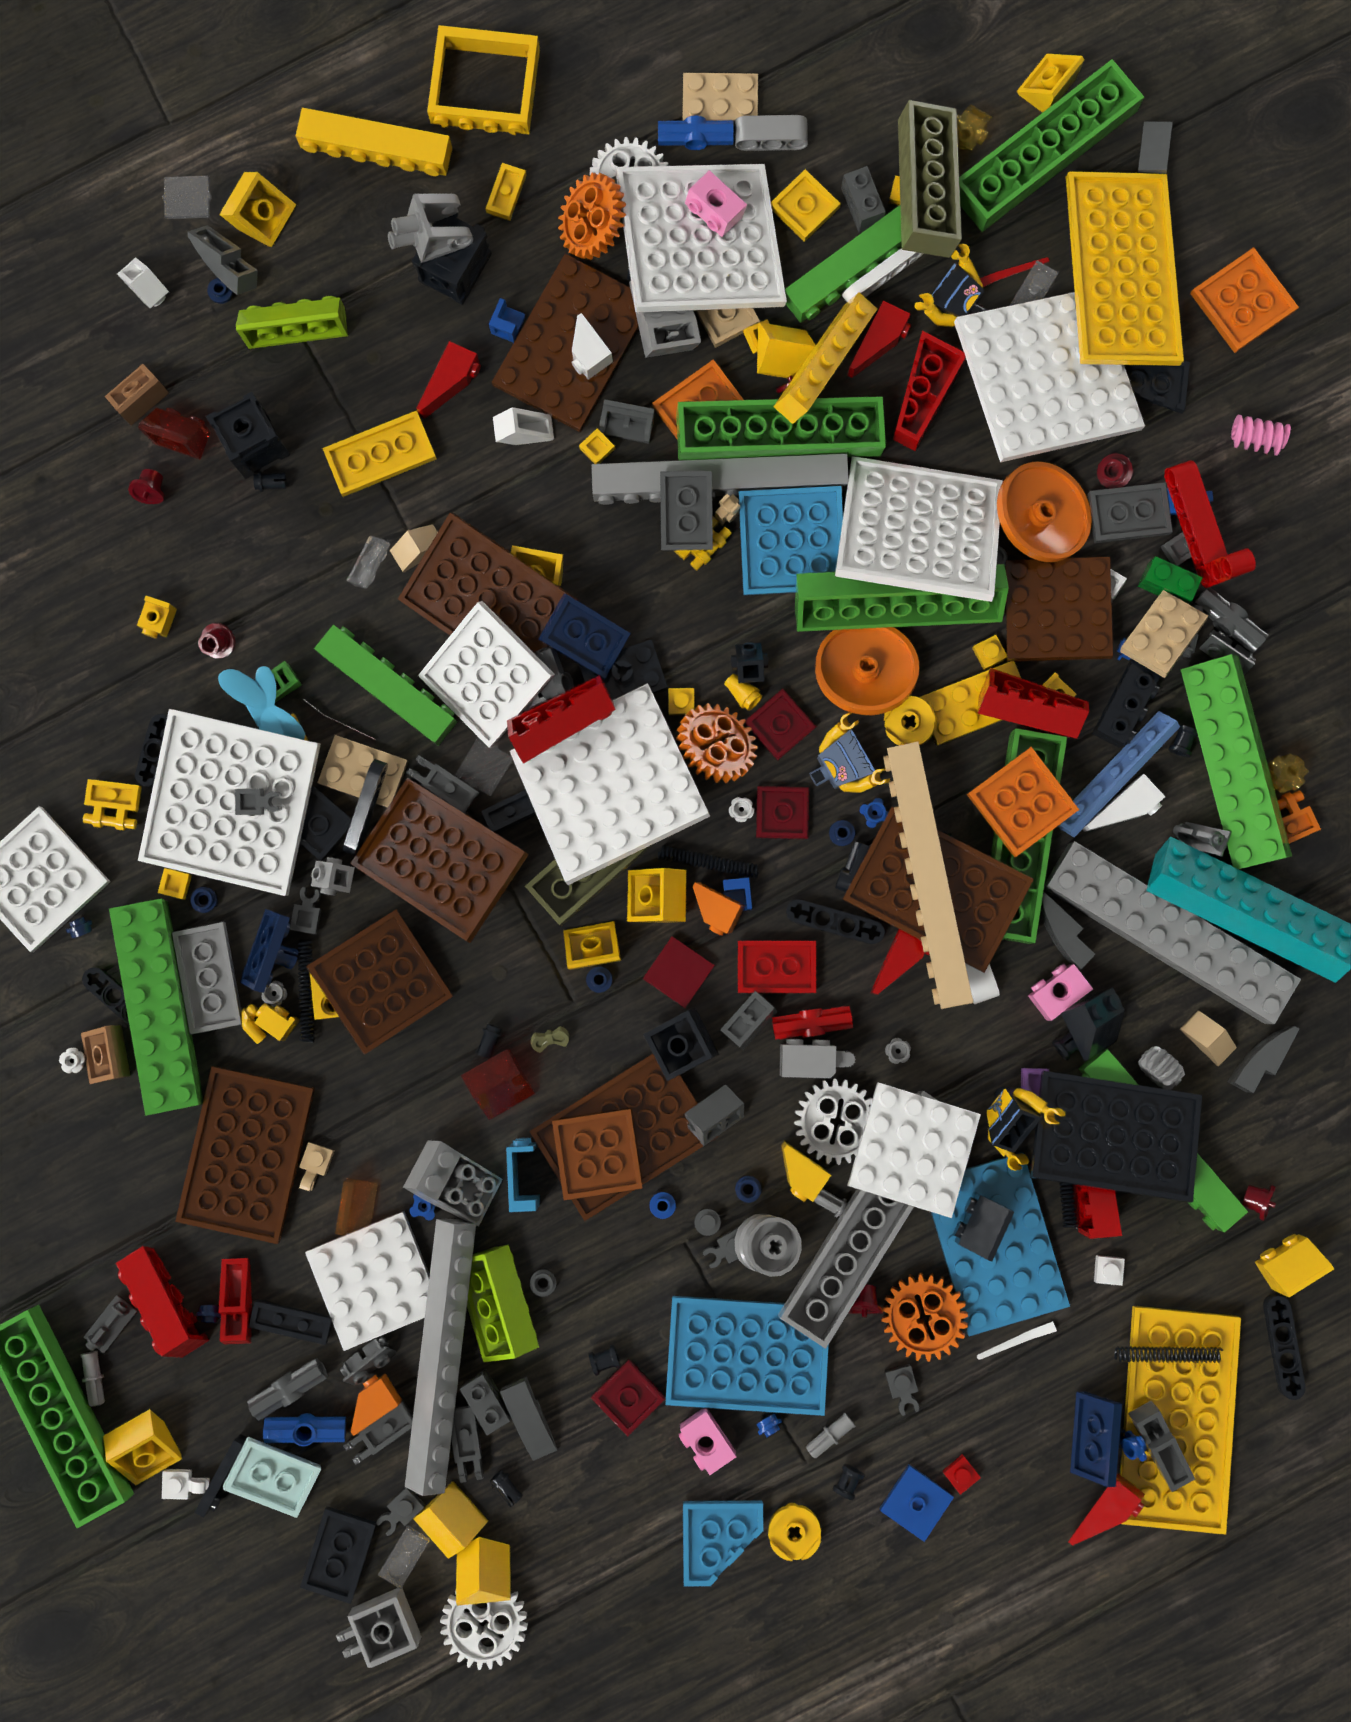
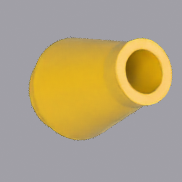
M732 674L724 683L741 708H746L748 711L752 710L762 699L758 688L750 683H738V676L736 674Z

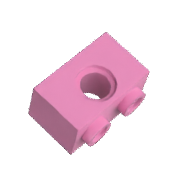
M710 170L689 189L685 201L690 211L702 218L712 231L717 232L721 237L742 219L747 206L742 199Z
M1064 963L1051 972L1054 975L1046 982L1042 979L1031 987L1033 992L1028 997L1047 1021L1055 1019L1063 1011L1093 990L1074 964L1067 966ZM1056 983H1060L1064 987V994L1060 998L1056 997L1053 993V987Z
M702 1408L680 1424L681 1433L678 1435L685 1447L691 1446L696 1455L693 1458L701 1471L706 1469L708 1474L711 1475L736 1458V1450L708 1408ZM708 1436L713 1440V1443L709 1447H702L698 1441L700 1438Z

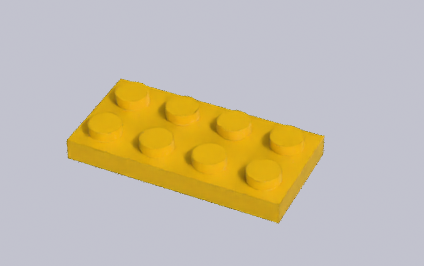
M417 410L323 448L343 497L437 459Z
M1014 661L993 668L1021 678ZM989 670L920 697L932 706L937 716L936 728L932 735L936 746L1002 721L1001 719L977 714L979 694Z

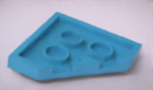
M683 1501L684 1586H711L718 1579V1576L745 1551L744 1549L752 1540L763 1532V1501Z

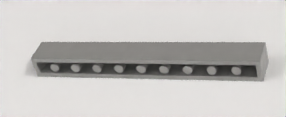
M847 454L592 464L594 502L599 501V504L603 505L613 504L614 501L624 500L625 503L629 504L638 503L639 500L649 499L650 502L655 503L661 502V471H712V500L716 496H725L726 494L729 496L733 494L739 498V491L841 486L843 493V491H847L848 486Z
M436 1219L405 1480L406 1488L422 1496L445 1493L476 1231V1224L460 1219Z

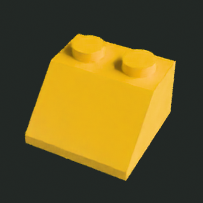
M244 172L219 215L239 231L272 247L296 204L258 172Z
M670 868L628 870L627 922H686V870Z
M784 1141L781 1147L787 1180L792 1187L790 1191L803 1202L807 1198L814 1202L831 1175L827 1170Z
M1299 1234L1286 1237L1282 1241L1283 1244L1281 1246L1264 1251L1260 1254L1261 1258L1255 1261L1271 1289L1287 1297L1293 1296L1334 1270L1332 1264L1307 1237Z
M150 1409L103 1436L106 1462L135 1485L182 1459V1454L165 1422Z

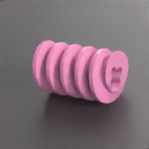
M1237 415L1232 426L1231 438L1234 440V448H1238L1242 441L1244 442L1245 450H1248L1251 443H1253L1255 452H1258L1261 445H1263L1265 454H1268L1271 447H1274V455L1278 456L1281 449H1284L1287 444L1291 426L1286 424L1283 427V424L1280 422H1276L1273 425L1270 420H1266L1263 423L1262 419L1259 418L1253 421L1252 417L1249 416L1243 419L1242 415Z

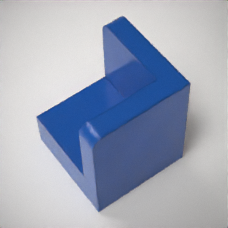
M500 298L489 322L491 334L514 343L525 320V314L507 307L506 300Z
M749 878L723 880L724 895L744 904L743 911L752 910Z

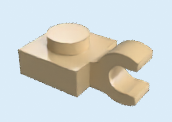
M726 494L719 501L720 507L715 512V518L721 525L726 521L732 522L739 514L740 509L739 499L733 494L731 496Z
M308 1142L299 1167L306 1170L299 1188L307 1191L313 1190L318 1174L326 1176L335 1150Z

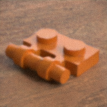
M1300 790L1294 793L1288 792L1282 795L1281 799L1277 800L1280 810L1287 808L1290 815L1282 818L1289 844L1321 830L1310 806L1300 810L1297 802L1304 800V795Z

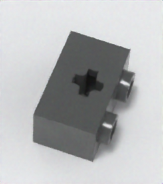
M867 166L844 174L841 190L859 233H862L885 216V209Z
M487 1369L463 1382L460 1390L486 1435L510 1422L511 1416L502 1395Z

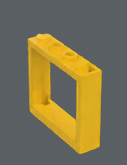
M439 25L427 110L430 123L441 125L444 128L456 126L463 130L483 129L489 133L502 131L509 132L512 135H516V133L529 134L540 53L538 36ZM453 49L528 57L521 114L439 106L445 50Z

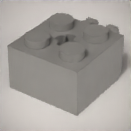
M786 1039V1044H780L781 1077L831 1078L836 1073V1067H851L856 1060L851 1052L836 1051V1046L830 1045V1040H812V1045L803 1044L802 1039Z
M402 1586L352 1607L347 1616L351 1627L344 1629L336 1635L338 1642L345 1641L353 1636L356 1637L357 1643L347 1646L342 1653L344 1658H348L362 1652L368 1668L375 1667L416 1649L422 1637ZM380 1625L387 1626L389 1630H387L386 1627L381 1628Z

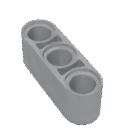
M741 116L735 120V146L739 150H801L808 145L807 118L804 116Z

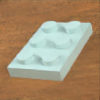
M247 1437L223 1485V1490L297 1518L321 1471V1466Z

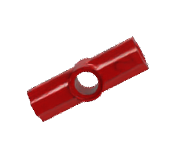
M850 1006L834 1007L825 1010L819 1008L799 1011L798 1014L772 1017L775 1040L796 1036L811 1037L823 1035L830 1031L853 1028Z

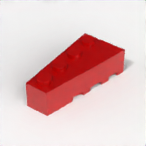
M923 330L893 438L894 441L913 451H916L966 360L963 351Z
M990 668L979 694L977 714L1077 739L1089 713V702Z
M599 675L507 720L508 737L524 764L597 720L609 717L616 710L614 702Z
M1074 1185L1078 1232L1090 1239L1122 1236L1116 1191Z
M142 1246L116 1263L119 1269L118 1277L124 1285H127L130 1292L129 1299L132 1305L138 1308L142 1316L140 1318L141 1324L146 1331L150 1332L153 1339L152 1346L157 1354L161 1355V1357L183 1358L209 1341L205 1332L200 1335L194 1326V1323L198 1320L193 1312L189 1313L182 1306L181 1303L184 1297L173 1284L170 1285L168 1283L171 1276L154 1248Z

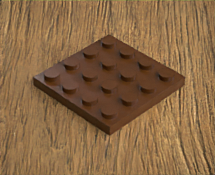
M1110 557L1066 558L1058 562H1042L1035 559L1006 560L1005 570L1009 587L1006 599L1007 662L1112 659Z
M397 910L389 913L306 966L363 1055L453 997Z

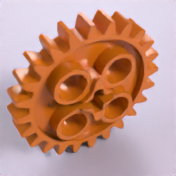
M592 172L590 176L584 175L583 181L576 180V189L570 187V197L564 196L567 204L560 207L564 214L558 217V219L563 221V224L558 227L559 230L564 231L560 236V239L565 241L563 246L569 249V253L582 259L587 258L590 260L593 259V256L600 258L601 252L607 253V245L614 246L613 237H620L617 231L618 227H624V224L620 222V218L626 216L625 213L621 212V209L626 206L625 202L620 201L624 196V193L619 191L621 186L616 184L615 180L609 176Z
M709 703L704 708L698 705L695 710L691 709L680 722L681 725L677 728L680 734L676 737V740L682 742L678 748L685 751V754L682 756L683 759H690L691 761L688 767L696 766L697 775L702 771L705 772L706 780L712 775L715 783H718L721 778L725 783H728L730 779L736 781L740 776L743 777L754 765L753 761L757 757L754 752L758 747L752 744L756 737L748 735L752 728H744L743 724L746 720L738 721L736 719L738 713L735 712L733 715H730L728 707L721 711L719 704H716L713 709Z
M921 1272L918 1280L915 1281L914 1277L910 1274L908 1284L900 1279V1289L894 1286L891 1287L894 1297L886 1295L885 1300L891 1305H884L882 1307L883 1311L889 1314L882 1317V1322L889 1323L884 1328V1333H893L889 1342H899L897 1351L905 1347L907 1349L906 1357H909L914 1352L916 1353V1361H919L922 1354H925L928 1362H930L931 1354H935L940 1360L942 1350L950 1355V1345L956 1348L959 1347L956 1337L961 1339L965 1337V1334L960 1329L968 1328V1323L961 1319L968 1317V1312L961 1311L960 1309L966 1306V1302L957 1301L961 1292H951L953 1283L945 1287L943 1285L944 1277L935 1282L934 1275L931 1273L928 1280H925ZM916 1294L921 1298L925 1314L931 1315L929 1317V1326L935 1339L930 1338L925 1320L919 1319L921 1309L915 1298ZM929 1294H935L939 1297L940 1303L936 1306H931L926 1302L925 1298ZM911 1303L915 1307V1311L912 1314H905L901 1310V1304ZM945 1320L950 1327L946 1331H939L935 1327V1322ZM913 1328H919L924 1332V1337L918 1340L914 1339L910 1335V1331Z

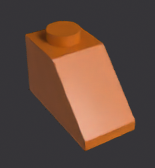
M695 882L693 890L703 920L710 925L709 930L723 936L724 932L726 934L732 933L745 905L700 882Z
M375 1374L362 1383L364 1388L358 1394L351 1428L353 1436L401 1403L402 1398L386 1374L379 1378Z

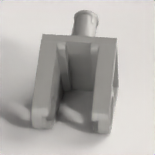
M413 194L408 215L392 218L391 220L393 232H388L390 247L395 249L413 245L416 247L422 263L469 246L473 242V236L468 227L432 226V222L447 218L458 212L457 208L461 205L456 194Z

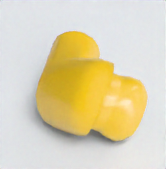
M250 1004L241 1011L242 1028L258 1044L267 1035L254 1023V1018L257 1017L256 1013L259 1009L254 1004Z

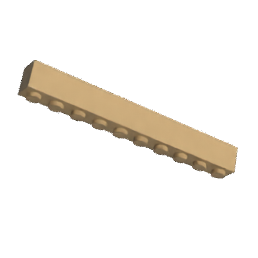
M919 742L887 748L888 756H883L886 772H892L893 781L888 783L891 797L897 796L898 807H894L897 823L902 822L904 832L899 833L902 849L907 848L909 858L904 860L907 874L913 873L915 884L910 885L912 898L919 901L920 910L915 911L918 926L924 925L926 936L921 937L923 951L930 954L931 962L926 963L929 979L935 978L936 988L932 989L934 1004H940L941 1009L972 1004V993Z

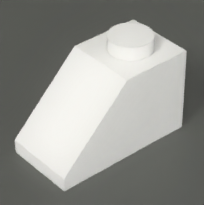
M136 257L117 273L149 308L160 305L165 300V295L169 292L152 271Z
M581 313L577 316L572 346V365L580 375L584 373L589 380L610 365L613 359L611 351Z
M512 407L493 417L496 442L521 445L554 439L552 419L549 414Z

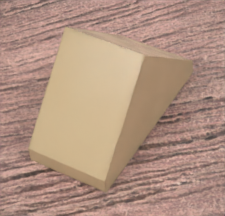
M433 524L408 530L390 549L391 554L403 573L419 564L438 533Z
M1197 1011L1180 1028L1217 1066H1220L1237 1048L1226 1029L1200 1011Z

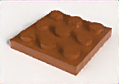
M631 1109L552 1121L564 1200L643 1188Z

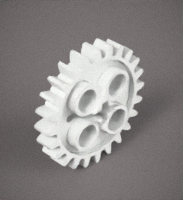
M625 137L624 144H620L615 139L614 147L606 143V152L598 150V158H593V167H590L589 175L592 172L596 174L601 173L614 179L617 184L616 169L618 166L614 165L617 162L623 163L624 166L622 167H629L631 159H635L634 167L668 166V162H662L663 153L655 155L656 146L647 149L648 141L638 145V138H635L632 144Z
M833 1079L832 1086H829L823 1080L822 1089L813 1085L815 1092L813 1095L805 1092L808 1098L807 1102L799 1100V1104L804 1108L803 1110H795V1113L801 1116V1120L794 1121V1124L802 1128L796 1132V1135H804L805 1138L800 1144H810L807 1152L810 1154L816 1150L817 1160L825 1155L827 1164L831 1162L832 1157L835 1158L838 1165L841 1164L842 1157H845L847 1162L851 1163V1155L854 1154L856 1156L870 1109L869 1105L873 1098L864 1099L863 1097L867 1091L863 1089L857 1093L858 1084L854 1083L851 1088H848V1081L845 1079L841 1086H838L837 1079ZM826 1098L831 1099L834 1103L832 1111L828 1113L820 1110V1103ZM842 1098L844 1102L839 1118L843 1120V1124L837 1126L835 1143L831 1145L830 1138L834 1125L830 1122V1119L836 1118L838 1102ZM851 1104H855L859 1108L858 1116L853 1119H849L845 1114L846 1108ZM820 1124H824L828 1128L827 1135L822 1139L814 1135L815 1127ZM845 1130H850L853 1133V1140L849 1144H842L840 1141V1135Z
M518 1592L511 1594V1600L489 1602L486 1608H478L475 1604L457 1606L456 1596L450 1595L447 1601L450 1605H444L442 1610L447 1615H443L440 1619V1623L446 1626L442 1627L440 1633L448 1635L444 1640V1645H453L449 1654L459 1653L457 1662H461L466 1658L468 1659V1668L474 1661L477 1662L478 1670H481L483 1663H487L488 1668L492 1669L495 1660L502 1666L504 1662L503 1656L511 1660L513 1657L512 1650L517 1652L520 1650L521 1645L518 1641L524 1642L525 1634L521 1631L527 1630L528 1623L523 1622L527 1618V1612L520 1611L524 1606V1601L516 1602ZM467 1608L470 1612H465L464 1609ZM504 1615L509 1619V1623L501 1624L497 1621L496 1617ZM484 1620H487L489 1622L484 1626L480 1625V1622H483ZM467 1622L471 1625L472 1629L464 1631L460 1628L459 1623ZM498 1634H503L504 1637L501 1638ZM489 1638L493 1641L494 1645L486 1647L481 1643V1639Z

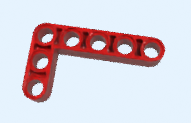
M1189 460L1166 468L1164 473L1165 481L1197 574L1203 577L1201 584L1208 588L1254 571L1256 567L1255 557L1248 548L1227 554L1196 463Z

